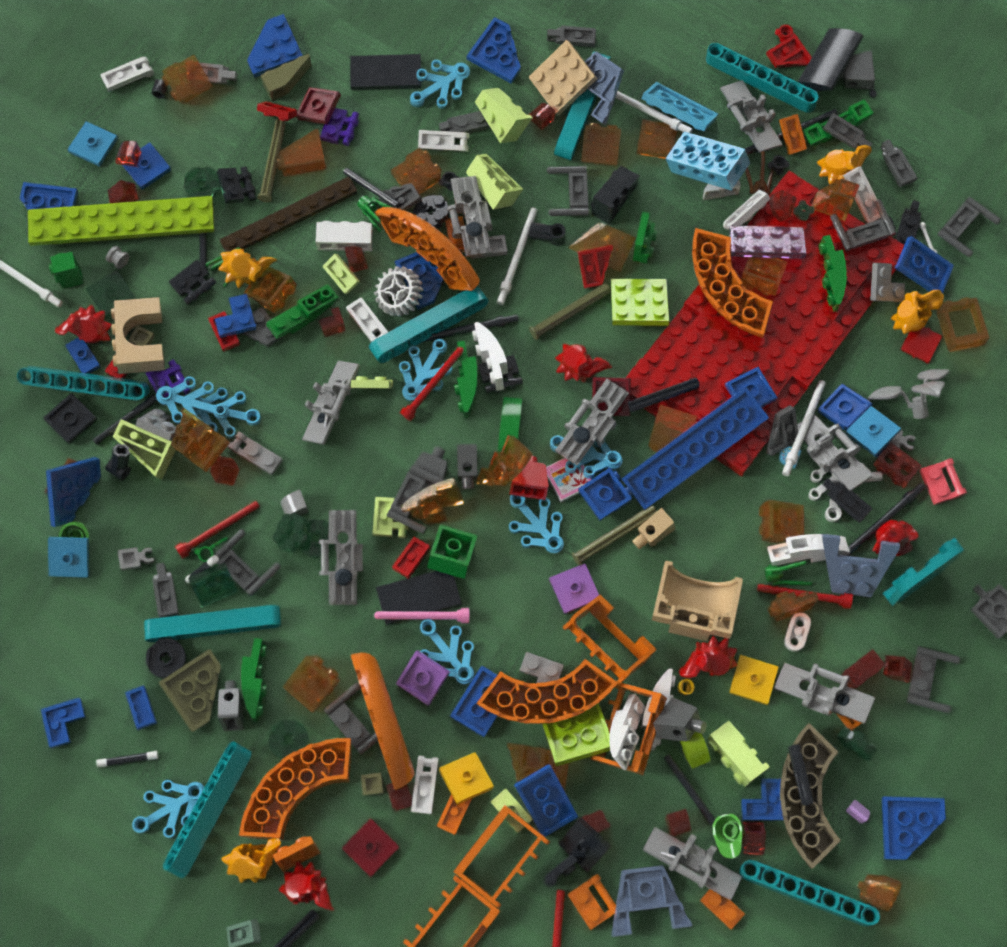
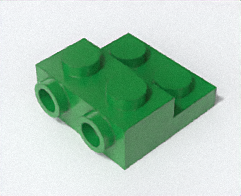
M642 212L632 261L647 264L648 257L652 258L654 250L651 242L656 241L658 231L654 230L655 223L649 220L650 213Z

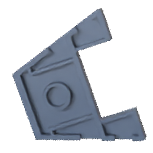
M595 52L585 62L598 79L587 89L601 98V101L591 115L606 125L624 70L598 52Z
M822 534L832 593H851L856 596L871 597L899 551L900 544L897 542L881 541L878 559L838 555L840 536Z
M663 865L621 871L612 937L631 935L629 912L668 907L672 929L692 927V923L688 919Z

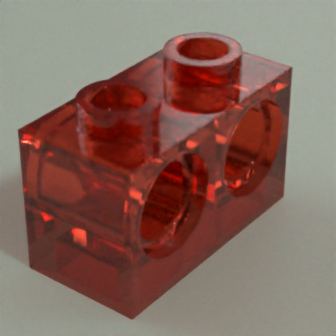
M892 442L873 464L879 472L881 471L882 474H886L894 484L903 488L906 487L922 466ZM885 458H890L893 463H887ZM900 470H906L908 475H903Z
M872 649L841 675L850 676L847 687L857 689L886 664Z

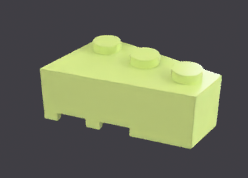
M499 88L482 90L475 101L500 143L517 141L533 118L531 115H526L522 111L523 108L512 103V99Z
M487 154L477 155L466 171L468 176H476L479 191L493 210L512 206L523 191V188Z
M122 419L113 435L121 445H127L129 452L155 477L162 480L178 445Z
M730 721L709 735V746L714 752H719L722 756L720 758L726 768L730 767L735 773L733 777L738 784H743L746 787L770 767L766 762L762 764L756 757L758 754L756 750L749 748L745 738Z

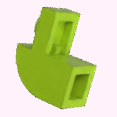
M694 732L689 741H680L684 756L692 769L711 761L702 733Z

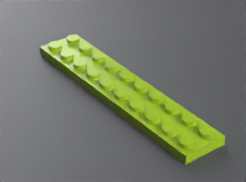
M212 196L28 210V243L30 246L215 232Z

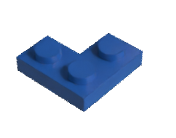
M247 294L229 298L232 315L215 318L220 338L256 330Z
M80 697L41 709L49 748L53 749L71 743L67 723L86 718Z
M761 779V799L741 800L742 821H783L780 801L781 779Z

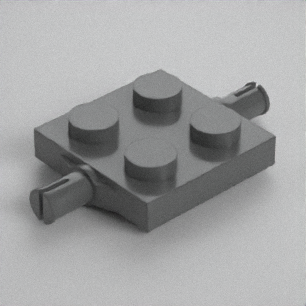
M1000 583L993 590L987 592L977 584L972 590L980 599L970 611L999 639L1007 632V591Z

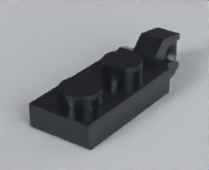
M915 200L912 201L910 209L905 208L895 239L905 245L908 237L916 238L921 220V213L917 212L920 202Z
M829 478L822 483L829 490L827 495L858 523H861L872 510L866 502L853 491H849L843 483L841 484L838 481L834 484Z

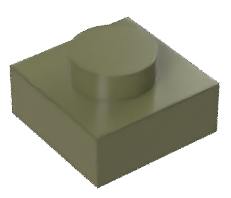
M137 325L128 342L138 346L150 345L155 335L153 332Z
M381 772L361 775L363 796L384 794Z

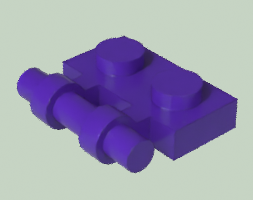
M335 108L328 124L323 126L320 140L338 145L339 139H344L343 145L349 146L350 141L354 138L355 134L353 132L355 127L358 126L360 114L353 112L351 117H347V110ZM344 125H347V130L343 131Z
M175 360L168 362L170 368L166 370L145 372L156 394L163 386L173 388L184 382L185 378L182 374V368ZM175 376L177 382L172 383L169 377ZM187 388L184 390V394H189L191 389ZM165 392L162 397L167 398L169 393Z

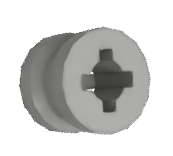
M118 246L112 247L106 255V261L113 263L117 269L123 268L129 260V254L122 252Z

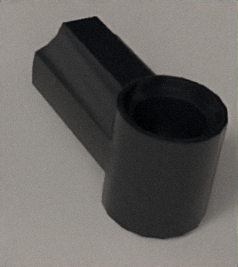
M532 222L529 239L551 242L554 246H561L566 240V229L560 223L547 225ZM560 233L561 236H554V234Z
M115 445L112 450L111 459L105 467L107 472L120 481L125 480L131 472V467L128 466L130 452L127 445Z

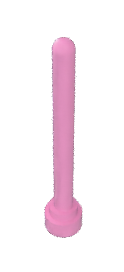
M461 608L457 612L378 611L374 614V617L376 619L457 620L461 624H469V608Z

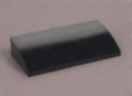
M829 28L798 83L814 91L833 90L864 37L863 34L848 29Z

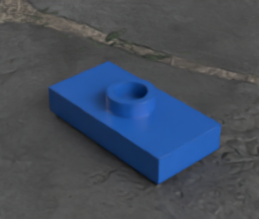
M79 337L65 345L82 373L90 374L101 367L86 342L80 340Z
M143 685L125 692L137 730L139 731L157 724L146 687Z

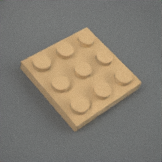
M568 40L529 76V79L558 116L598 79Z

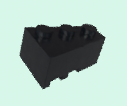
M622 165L617 170H614L610 179L593 197L591 214L610 225L638 186L640 176Z

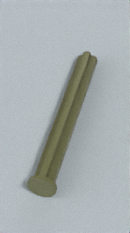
M279 119L275 121L262 188L257 197L262 202L272 201L271 193L286 125L285 121Z
M604 283L536 326H530L529 331L533 338L538 340L540 335L611 292L609 285Z
M649 506L578 552H572L571 555L578 566L582 565L583 561L647 521L657 512L655 507Z

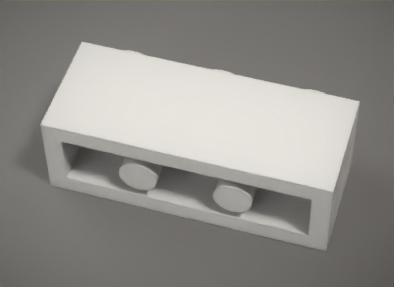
M331 221L317 222V250L372 251V223L365 221L359 223H350L348 221H341L340 223Z

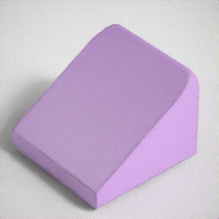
M853 800L846 809V812L860 824L866 822L870 816V811L856 800Z

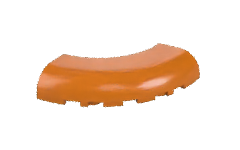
M382 207L375 211L376 215L381 219V224L392 243L402 244L406 247L411 245L419 255L438 267L436 271L444 279L449 289L473 291L477 287L480 279L461 251L437 228L403 209Z
M695 228L692 244L693 265L698 283L705 297L716 311L730 323L741 330L763 338L773 301L760 297L742 285L743 282L739 279L731 265L730 243L732 237Z
M368 653L352 654V662L395 790L399 789L412 780L414 768L379 663L375 657Z
M586 659L565 677L537 684L514 679L500 671L476 704L494 715L515 722L529 724L554 723L578 716L591 709L604 699L618 682Z
M335 738L309 744L287 755L273 769L269 770L251 795V799L243 814L239 836L265 840L277 838L283 841L289 818L304 798L324 786L350 781L351 738Z

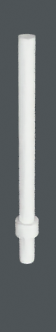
M617 91L615 98L670 125V128L676 131L692 133L693 129L684 125L681 120L673 119Z
M536 208L530 209L505 281L501 283V292L497 300L499 305H504L507 294L511 291V283L527 242L530 226L534 222L538 211Z
M0 260V269L38 293L40 298L46 302L50 301L58 308L63 305V301L55 297L53 292L47 288L43 289Z
M822 380L818 381L791 452L786 456V464L782 472L784 476L790 475L793 465L797 463L799 458L798 452L826 384Z

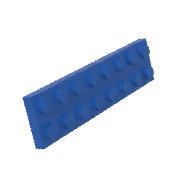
M744 387L621 479L645 510L769 417L748 388Z

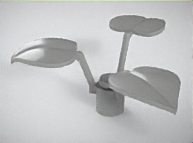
M930 369L920 372L917 377L920 380H924V382L911 388L912 392L920 393L919 397L912 399L913 402H910L900 386L879 388L868 397V401L871 399H891L902 395L907 402L908 408H912L913 418L922 419L928 417L926 395L939 398L941 391L945 387L943 381L929 380H939L949 373V369Z

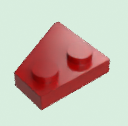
M796 34L766 52V56L775 68L807 66L812 58Z
M612 244L577 251L584 288L603 284L611 251H613Z

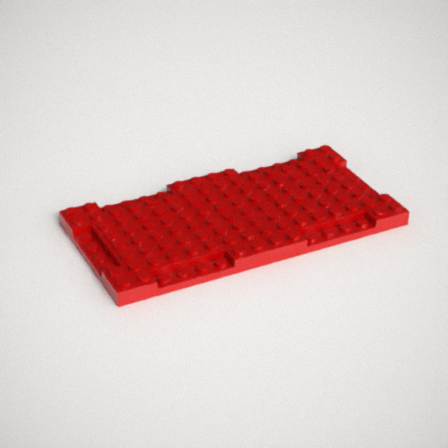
M790 170L770 193L769 197L771 199L767 202L766 206L759 209L730 246L731 265L739 279L743 282L742 285L760 297L773 301L763 338L741 330L721 316L710 304L700 285H698L669 326H667L644 357L640 358L625 377L631 378V400L697 378L700 383L698 389L643 408L673 430L682 434L731 398L725 387L726 382L759 367L778 398L762 408L769 418L715 458L741 477L768 443L775 414L788 406L795 407L873 303L870 300L873 263L892 264V277L897 271L895 266L904 247L902 243L888 236L886 239L845 251L830 218L831 215H838L845 232L864 225V223L818 194L819 189ZM826 235L831 236L835 251L843 250L846 262V288L842 302L836 312H833L832 306H829L827 301L828 293L822 285V278H824L826 270L824 268V256L819 252V244L822 237Z

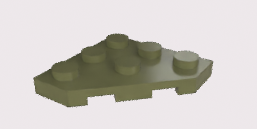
M210 649L159 682V685L192 733L210 721L221 668L220 663Z

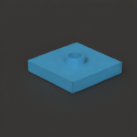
M86 121L67 150L69 153L100 167L118 137Z
M871 406L846 430V435L876 457L901 431V428Z
M49 537V576L88 578L89 538Z

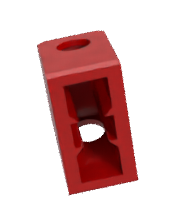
M528 456L526 461L520 460L512 479L509 495L546 500L549 486L546 465L537 463L538 459L535 456Z

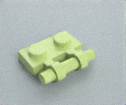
M357 376L355 380H351V388L391 389L393 387V380H386V377L369 379L365 376Z
M375 497L373 536L392 537L393 530H398V537L406 538L408 526L399 522H393V519L387 517V513L395 498Z

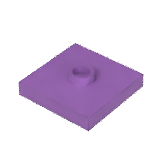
M585 563L549 578L564 615L584 607L599 596Z
M416 650L396 685L429 706L450 674V671Z

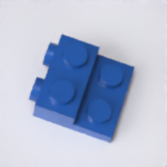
M608 468L578 488L579 493L599 521L613 512H617L632 500L631 491L627 486L624 487L621 484L619 474L616 471H612L611 468Z

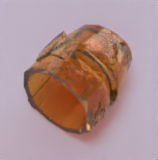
M867 874L864 881H859L857 888L861 889L859 894L861 899L876 908L890 912L903 883L885 875Z

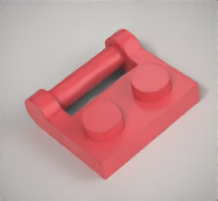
M953 458L919 470L933 505L967 494L953 466L955 464ZM942 469H947L956 491L951 492Z

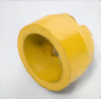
M683 679L677 685L678 692L685 696L693 693L695 688L694 683L690 679Z

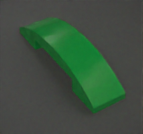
M864 99L850 106L848 111L838 116L857 127L874 113ZM828 121L820 125L816 123L802 130L811 146L835 139L834 136L823 130Z
M504 397L496 464V469L515 471L522 399Z

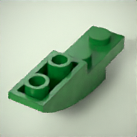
M826 235L822 237L819 244V252L824 256V268L826 270L824 278H822V285L827 290L829 306H832L833 312H836L842 302L846 288V262L843 250L835 251L831 236Z
M326 284L298 300L296 306L267 321L266 326L276 339L289 332L293 334L324 313L339 297Z
M465 341L457 342V348L462 347L464 352L457 359L461 363V366H458L460 377L457 378V384L454 385L456 396L460 395L461 402H458L459 412L464 414V419H467L473 409L477 394V363L475 356L468 358Z
M254 638L251 657L243 656L241 665L243 698L254 722H258L259 717L263 715L264 705H261L262 698L266 697L267 685H265L263 679L258 678L263 673L261 661L262 657L266 656L267 645L259 638Z

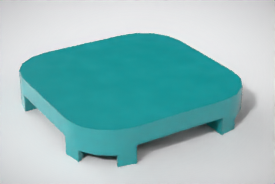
M955 537L945 542L938 549L940 553L928 560L924 565L925 568L917 573L913 567H910L902 576L892 582L893 586L883 593L892 607L944 571L964 552L965 549Z

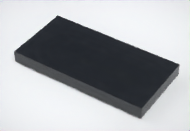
M421 54L350 56L351 90L421 88V81L417 79V71L421 69Z
M439 571L376 587L382 611L438 612L462 605L454 576ZM384 619V620H385V624H386V625H390V624H394V623H397V622L405 621V620H408V619Z

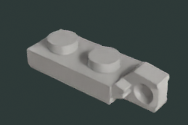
M188 62L187 80L227 84V80L237 81L238 73L236 71H228L229 68L224 65Z

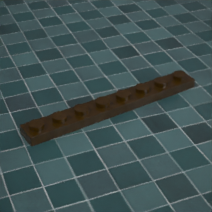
M348 176L219 239L225 252H230L238 247L246 249L358 194L357 189Z

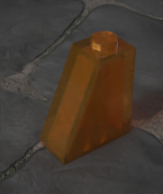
M318 129L311 131L279 152L280 159L277 160L278 170H282L284 177L326 169Z
M840 179L817 191L811 209L830 216L837 214L839 219L845 221L860 185Z

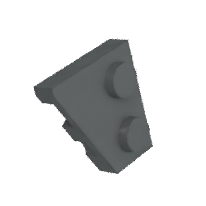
M412 183L401 187H390L391 189L383 191L400 202L399 209L405 211L422 200ZM379 198L381 202L390 205L381 198Z
M263 307L252 313L256 330L243 333L248 338L259 341L260 344L266 347H270L283 338L282 336L276 339L267 328L266 322L271 320Z
M788 406L775 414L767 454L773 456L795 442L798 434V425L794 407Z

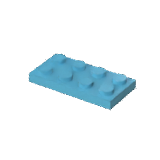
M655 82L647 89L641 98L647 104L662 109L664 113L671 114L682 122L693 125L696 130L705 131L718 116V113L658 82Z

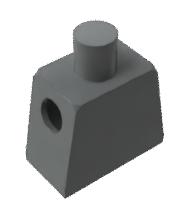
M872 50L854 54L839 78H844L845 88L874 89L875 77Z
M477 444L457 445L458 480H462L463 490H473L474 480L478 479ZM470 467L471 471L466 472L464 468Z
M435 447L432 454L422 452L413 465L445 480L448 469L447 461L442 459L445 450ZM426 480L423 489L440 496L442 487Z
M234 680L226 681L225 689L219 690L218 720L223 731L244 730L243 696L240 689L237 688V681Z
M672 697L653 723L657 738L685 742L690 740L694 732L703 734L707 727L706 722L700 720L696 707Z

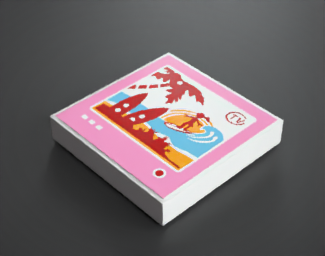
M566 458L546 467L548 481L560 503L580 494L578 488L592 480V478L584 477V465L577 467L574 473H567L565 471V464L569 460Z

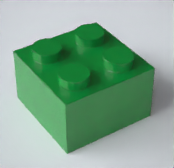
M440 524L427 568L465 579L477 535Z

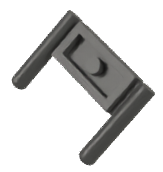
M548 167V174H569L570 209H550L548 211L549 216L588 215L587 167Z
M969 196L937 235L967 257H971L973 251L957 239L979 213L996 225L1001 222V219Z
M880 199L874 203L881 217L880 220L849 229L846 232L838 215H831L830 218L845 251L897 234Z
M412 465L387 513V517L424 534L427 531V527L409 519L408 516L426 480L444 489L449 487V482Z
M240 529L216 552V556L219 558L216 564L252 597L281 569V565L275 563L259 577L231 550L246 535V532Z
M918 646L906 702L950 713L951 707L949 705L928 699L930 697L937 659L959 664L961 659L959 656Z
M355 683L328 705L324 711L345 737L351 738L352 745L362 755L378 742L376 733L371 736L344 703L361 689L360 684Z

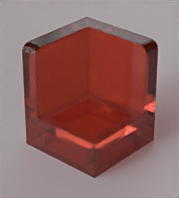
M338 307L331 309L332 316L319 320L324 337L346 331Z
M216 455L210 469V474L216 483L234 486L240 469L234 459Z
M392 783L386 785L393 811L412 806L408 784L396 790Z
M602 810L582 816L597 833H601L611 827Z

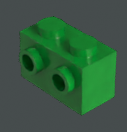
M73 252L58 253L50 257V273L54 275L55 282L59 283L62 289L84 284L81 267Z

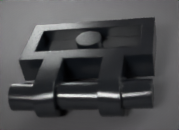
M246 166L240 168L241 174H237L236 168H218L217 175L225 204L243 203L244 196H248L249 201L256 200V189L252 186L251 182L252 175L248 172ZM240 182H244L245 188H241Z
M198 259L168 281L180 297L186 293L188 294L183 299L187 305L193 301L196 302L200 295L205 291L209 292L212 289L211 287L217 283L213 277L207 281L205 280L210 274ZM197 284H201V286L198 287L195 291L191 290Z
M511 355L505 357L508 373L502 374L503 378H507V381L503 382L504 389H514L517 385L523 384L521 377L515 379L513 377L519 374V369L515 356ZM487 362L478 364L483 384L491 382L489 373L492 372V369H488ZM495 383L485 386L487 394L500 392V390H496Z
M573 854L545 876L544 883L547 887L555 886L557 878L563 874L567 877L575 871L577 859Z

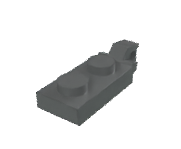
M561 25V28H557V30L548 29L547 41L562 45L568 40L573 46L595 47V28Z
M481 111L451 117L447 121L439 123L440 131L473 133L490 128Z
M834 113L823 128L824 131L851 148L857 149L861 145H868L870 147L872 145L871 142L864 139L866 135L863 134L862 130Z
M889 139L882 142L883 159L899 187L901 188L915 182L917 176L901 148H894Z
M164 563L156 564L158 575H154L152 580L158 616L163 618L179 615L172 573H167Z

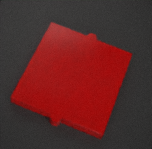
M929 327L910 331L900 350L911 355L914 359L917 358L929 363L942 335L931 331Z

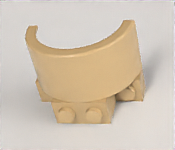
M665 561L652 621L669 624V633L707 641L710 634L730 639L743 579L735 577L727 582L702 581L682 574L675 569L673 562Z

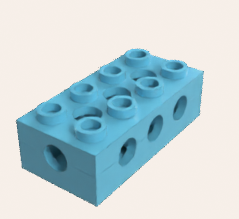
M688 132L682 134L666 157L672 173L731 191L750 164L745 149Z

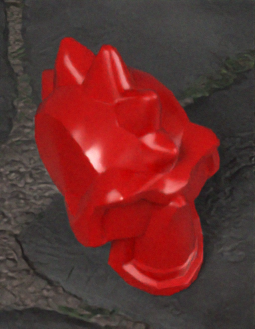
M90 305L87 309L80 307L78 311L73 314L71 313L66 321L55 328V333L65 335L69 331L86 343H98L100 341H110L108 330L112 324L104 321L105 311L95 312L93 305Z
M563 344V352L555 357L561 363L556 373H565V381L574 378L576 381L580 379L582 382H586L588 377L590 378L597 373L611 369L612 366L609 362L599 357L592 360L591 356L586 354L585 346L580 344Z
M889 520L877 530V542L872 551L879 554L881 541L897 542L900 544V549L896 556H902L913 550L910 542L916 540L919 534L912 525L905 521Z
M715 636L710 639L709 643L696 642V649L678 672L680 676L686 678L696 677L700 670L710 672L711 676L724 675L731 668L737 666L734 659L737 648H728V638L718 642Z
M298 861L296 862L294 872H284L285 883L279 888V892L284 894L290 902L298 905L303 902L308 904L309 901L314 900L317 906L334 911L328 894L327 883H325L327 879L326 877H320L321 870L315 871L313 862H310L304 868Z

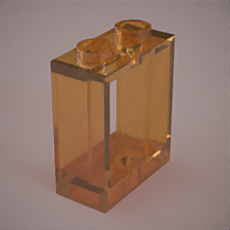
M965 297L955 302L945 301L937 310V316L949 352L982 346L989 340L990 337L977 297L971 299L970 297ZM970 308L978 333L956 337L948 312Z

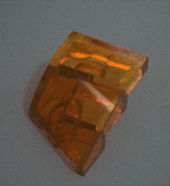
M597 222L588 232H585L577 241L571 244L568 249L577 253V251L612 244L613 251H611L608 267L620 272L635 241V237Z
M660 405L648 446L654 452H658L692 427L696 422L697 416Z
M183 408L181 411L182 418L180 424L176 426V433L172 439L171 446L196 466L207 472L230 442L194 414Z
M508 435L502 451L494 452L488 468L482 467L476 484L506 485L522 472L533 453L517 438Z
M451 478L433 484L416 493L401 505L402 512L408 511L412 513L414 518L420 519L428 525L447 521L445 508L463 504V496L455 479Z
M507 743L513 761V769L516 772L517 782L550 764L565 791L569 763L555 766L551 750Z

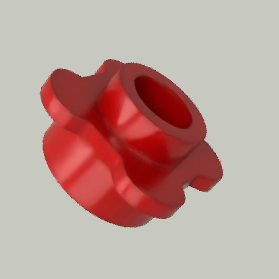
M782 25L779 29L775 30V35L780 38V42L795 34L790 25Z

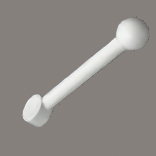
M921 222L919 228L922 229L929 248L937 253L926 231V223Z

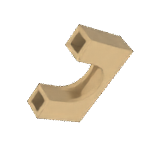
M160 298L114 301V308H111L112 320H115V324H112V334L115 335V340H112L113 351H116V355L113 356V365L118 368L119 374L165 370L162 344L138 346L126 340L128 332L137 325L162 323Z

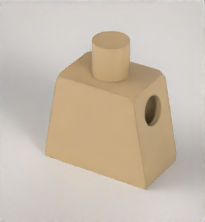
M661 508L638 528L640 535L632 540V542L639 550L647 543L650 547H653L675 530V524ZM649 531H655L652 535L647 534Z

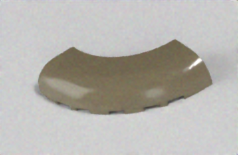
M808 723L792 745H800L814 802L808 806L801 804L789 752L782 770L780 801L784 823L791 841L802 859L813 869L841 841L831 828L822 807L823 777L838 751Z

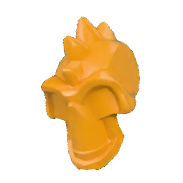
M861 145L857 147L855 152L844 151L843 149L829 152L825 158L817 161V164L822 168L819 176L828 177L830 185L837 180L844 185L846 181L843 175L858 166L862 167L865 159L872 151L871 147Z
M234 249L230 252L221 253L224 262L219 267V270L227 273L226 283L235 281L236 286L240 288L244 283L250 285L251 282H256V279L277 259L261 257L257 261L251 258L250 254L244 253V249Z
M938 289L924 295L919 294L917 291L906 293L904 301L897 307V313L891 317V320L896 321L893 329L902 330L903 334L922 329L932 316L931 310L939 309L944 300L943 293Z
M277 838L268 839L267 844L253 845L249 843L235 847L230 854L221 858L228 865L227 874L238 876L240 883H243L246 879H251L254 883H257L259 878L265 879L267 871L272 866L273 854L281 846V841Z

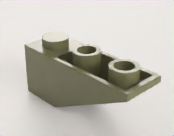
M309 54L299 56L296 60L284 63L280 67L268 70L261 75L263 86L271 101L287 95L312 66Z

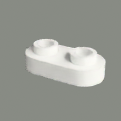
M796 613L790 620L784 639L785 647L789 651H800L805 645L811 625V620L805 613ZM801 621L803 626H797L796 622ZM795 639L797 641V645H793L791 643V640Z

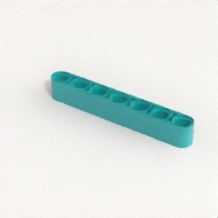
M712 43L708 46L706 62L710 66L740 81L743 80V82L803 112L810 113L815 109L818 94L813 89L721 44Z
M601 54L602 56H604V57L607 58L608 60L611 59L610 56ZM586 89L573 102L554 151L555 156L572 160L597 97L590 90Z
M478 286L473 291L465 290L373 340L369 345V349L379 363H385L409 350L411 346H416L433 336L431 334L443 331L485 308L489 300Z
M28 366L17 372L18 381L21 384L131 400H140L148 396L150 392V387L146 382L36 366ZM26 371H29L31 374L30 380L26 378ZM45 373L50 377L49 382L44 380ZM63 376L67 377L68 379L67 385H65L62 381ZM82 378L87 382L86 387L81 385L80 381ZM100 381L105 384L104 390L99 387ZM118 384L123 385V387H124L123 393H121V392L118 391V389H117V385H118ZM137 386L141 387L142 395L137 394Z
M266 605L148 619L144 621L145 641L156 642L164 638L178 640L278 628L281 626L279 605Z
M234 741L226 747L163 863L164 870L179 878H184L189 873L251 758L250 750Z
M748 860L740 866V876L746 881L859 925L872 926L878 923L880 919L879 911L873 906L757 861ZM746 865L753 866L755 870L753 876L746 874ZM767 872L774 876L772 884L766 882L764 878ZM786 880H790L793 883V891L786 890L784 886ZM805 888L812 889L814 893L812 899H808L804 895ZM826 895L833 899L831 907L824 903ZM846 903L851 904L853 907L851 915L844 911ZM865 911L872 913L873 920L871 922L865 920Z

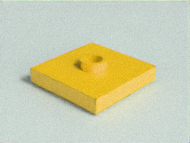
M740 655L729 693L768 705L778 666Z
M476 752L439 767V772L457 805L494 788Z

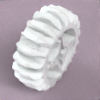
M395 266L394 270L388 268V274L382 272L384 277L378 278L380 283L375 285L378 290L374 292L378 296L375 300L379 303V308L391 316L397 315L399 317L403 313L409 315V309L415 311L414 305H420L417 301L418 298H423L419 293L424 291L422 287H419L422 284L419 276L414 274V271L398 266ZM403 278L408 280L409 287L405 286ZM388 296L392 297L394 305H391Z

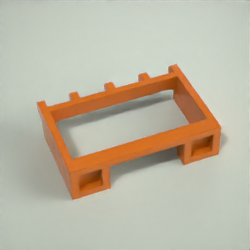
M599 595L576 612L562 628L565 631L569 629L576 635L575 641L577 643L582 641L592 651L589 655L591 657L596 655L606 665L604 669L606 671L610 669L619 678L617 682L621 684L645 664L657 649L644 636L640 637L636 643L628 638L608 618L614 607ZM590 612L639 660L629 667L628 670H623L576 622Z
M617 683L615 686L618 689L616 700L608 701V704L614 706L610 720L605 719L609 733L616 711L620 710L625 691L652 698L648 709L651 714L640 750L635 751L631 766L628 765L626 770L644 775L656 736L653 723L664 709L667 697L654 691L625 683ZM606 752L597 756H591L590 760L622 769L616 761L605 758Z
M504 805L453 872L499 909L501 904L495 899L503 889L511 894L513 889L507 885L516 872L524 877L526 873L520 869L529 855L535 860L538 859L539 856L533 850L541 840L547 845L550 841L508 806ZM510 814L538 838L492 896L468 877L464 871Z
M455 875L453 880L458 883L457 887L450 895L444 890L441 894L447 898L437 912L431 907L428 909L434 916L424 929L418 924L415 926L421 933L412 944L407 939L403 943L408 947H416L462 887L490 909L489 913L463 947H474L500 914V910Z

